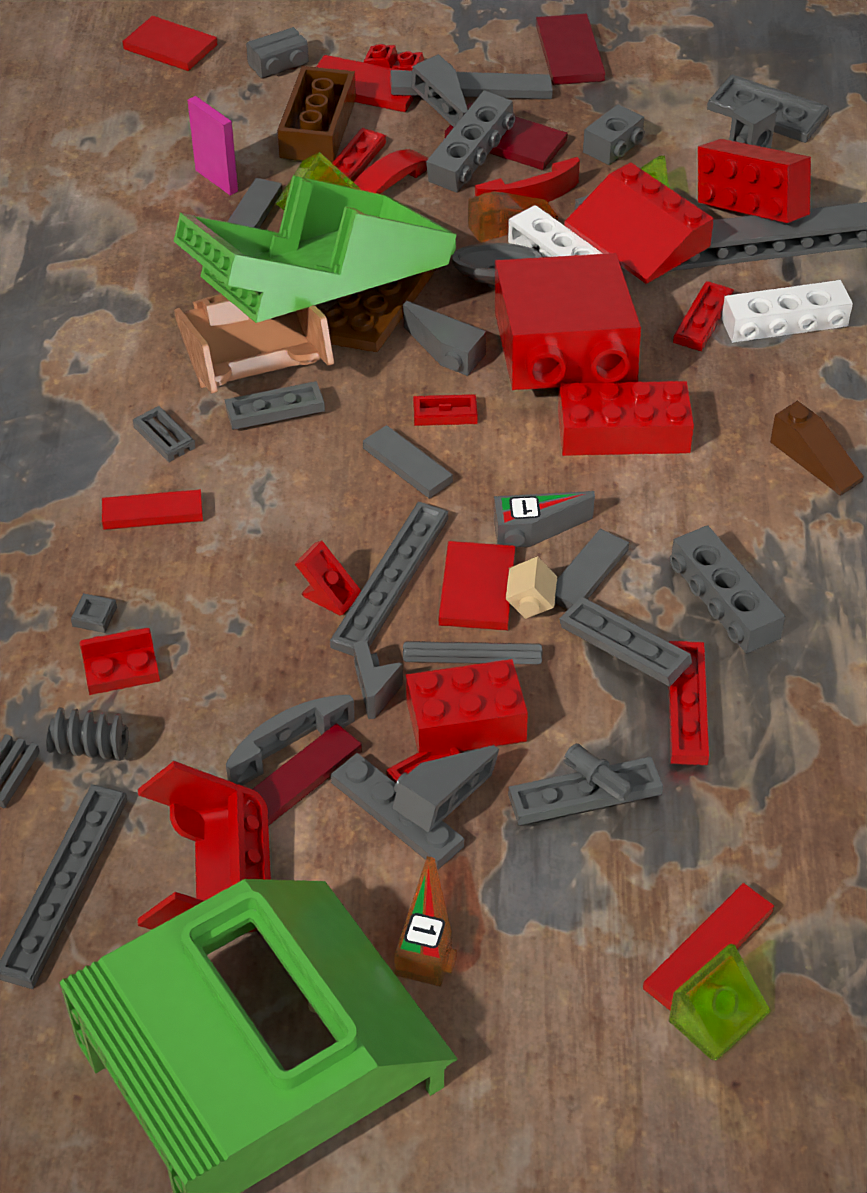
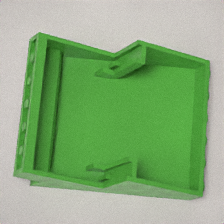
M293 175L279 232L180 213L174 242L203 265L201 278L257 323L448 265L450 257L456 249L455 238L457 234L387 195Z

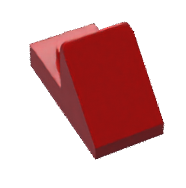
M322 540L315 542L295 563V566L310 584L302 592V596L339 616L343 615L353 605L361 592L360 588Z

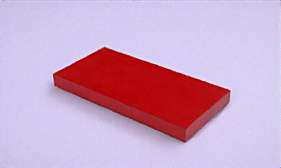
M324 55L316 66L318 68L355 71V102L406 112L416 96L391 94L390 71L399 69Z

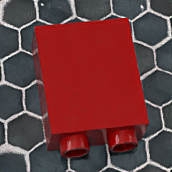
M616 253L495 260V316L512 390L559 387L560 383L638 382L641 326Z

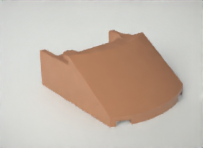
M222 294L193 302L194 309L184 313L180 308L174 310L176 322L200 387H207L211 394L218 392L217 386L224 385L229 381L299 364H313L320 360V358L327 365L334 364L327 318L315 305L257 323Z

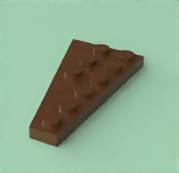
M437 268L337 298V303L330 309H321L320 311L327 318L331 345L378 353L404 316L403 304L406 301L414 302Z

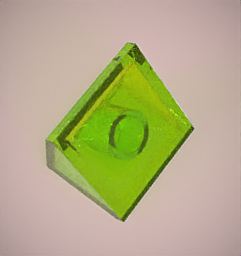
M729 944L674 992L669 1022L711 1060L717 1061L771 1010L735 944Z

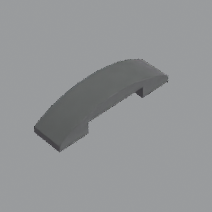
M336 695L314 699L291 707L265 721L253 730L229 757L226 763L228 781L243 786L264 774L263 759L316 729L322 735L336 723L344 728L355 722L354 699L350 695Z

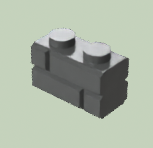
M294 27L246 43L248 64L261 79L309 62L307 40Z

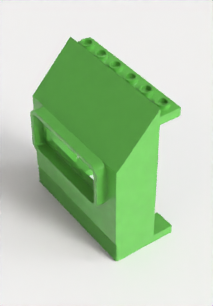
M244 879L101 957L98 962H93L91 966H85L83 970H78L76 974H70L68 978H63L60 981L78 1046L95 1074L105 1068L107 1069L165 1163L173 1193H241L425 1079L426 1091L430 1096L444 1088V1070L446 1066L458 1060L326 881ZM254 928H257L337 1041L288 1071H285L207 956Z

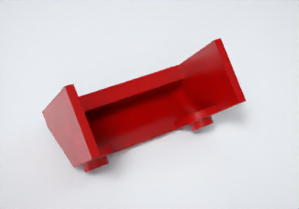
M176 761L171 762L138 788L139 796L170 806V821L174 830L182 837L195 841L196 898L174 892L138 918V926L152 930L244 879L271 880L268 808L265 800L258 792ZM254 928L253 930L247 933L258 931V929Z

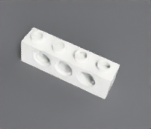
M536 205L509 219L508 242L535 249L542 257L603 254Z
M841 280L727 295L724 297L721 319L733 343L847 327L853 303Z

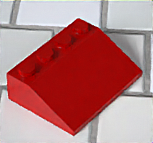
M630 162L610 173L565 220L564 226L603 254L616 253L620 266L645 284H648L711 246L714 218Z

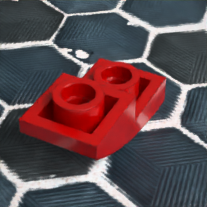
M384 44L371 46L364 59V63L412 71L414 65L424 61L422 52L412 53L405 51L398 54L395 45Z

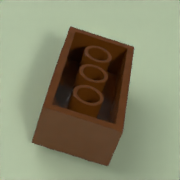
M308 66L301 67L277 130L279 158L318 163H332L335 160L356 100L355 71Z

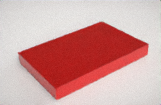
M153 15L123 40V49L186 71L194 67L218 45L217 37Z
M448 541L439 610V626L508 631L510 603L506 600L509 568L514 566L515 546Z

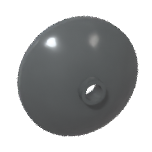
M481 243L456 250L452 255V264L460 273L474 281L485 283L489 287L495 288V260L540 258L542 256L535 249L523 245Z

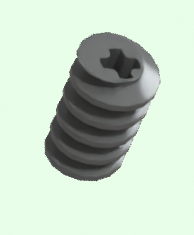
M59 707L48 727L46 747L49 753L57 749L58 753L65 755L71 750L75 756H81L85 752L90 758H94L100 753L103 759H110L114 754L118 761H122L128 748L129 731L128 727L123 725L122 716L119 713L115 715L112 723H108L106 712H102L98 722H95L91 710H88L84 719L80 720L78 709H73L69 719L65 718L64 708Z

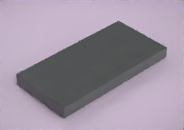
M730 75L707 103V110L732 118L735 110L757 99L777 111L774 126L775 133L804 143L808 141L828 116L829 107L735 75Z

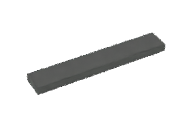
M390 71L392 95H419L411 88L412 71ZM456 72L464 97H479L485 90L504 98L552 99L553 90L549 74Z
M417 502L330 639V648L354 656L353 642L367 640L370 647L448 520L447 510Z
M91 784L0 960L1 981L34 989L128 801L125 792Z

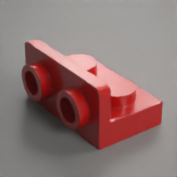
M150 628L133 629L80 641L89 695L160 682Z

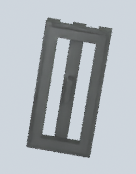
M160 406L132 419L134 428L168 462L174 460L175 454L179 457L184 455V449L186 448L190 451L195 449V440ZM153 417H156L180 442L177 443Z
M7 734L4 735L0 742V785L3 781H6L20 753L24 755L0 792V807L6 808L40 753L38 744L31 742L30 745H26L25 740L20 738L17 741H13L12 736Z

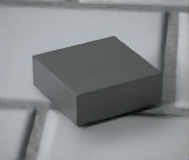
M83 593L71 617L72 627L105 633L117 609L116 600Z

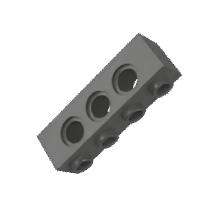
M484 90L426 161L429 182L458 193L462 186L470 181L472 174L478 166L485 162L487 155L493 147L498 146L504 133L513 127L515 122L513 101Z
M709 525L673 539L672 554L670 555L672 568L676 573H680L688 582L692 593L701 598L708 607L711 616L720 621L734 643H738L747 654L781 639L786 616Z

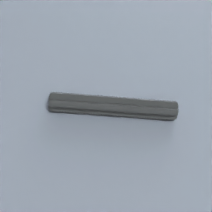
M406 641L403 645V659L405 662L488 663L513 659L514 664L539 665L542 662L543 654L542 645L539 643Z

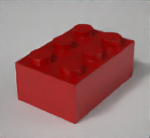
M513 659L406 674L407 707L419 753L431 751V756L450 753V748L466 751L492 745L499 746L527 741L528 712Z

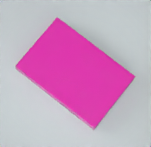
M194 96L187 101L195 170L231 196L238 192L232 121L200 98Z

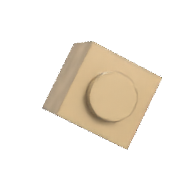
M538 556L509 568L506 600L525 619L552 609L555 604L557 576Z

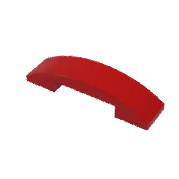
M411 149L395 151L368 167L350 185V188L381 194L408 174L417 178L427 170L426 161L429 158Z
M574 157L553 163L552 172L505 184L499 178L475 185V199L482 200L501 195L502 201L537 203L502 207L528 206L518 210L528 209L534 205H543L563 196L579 183L580 159Z

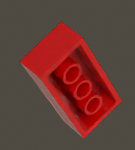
M718 139L698 146V203L784 223L810 215L811 156L725 139Z
M687 381L560 383L558 418L562 456L690 453L694 423Z

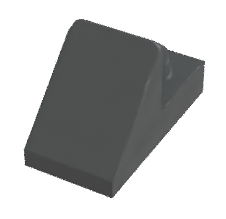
M367 640L353 642L354 667L368 720L374 719L402 687L403 665L402 663H394L380 666L377 653H370Z

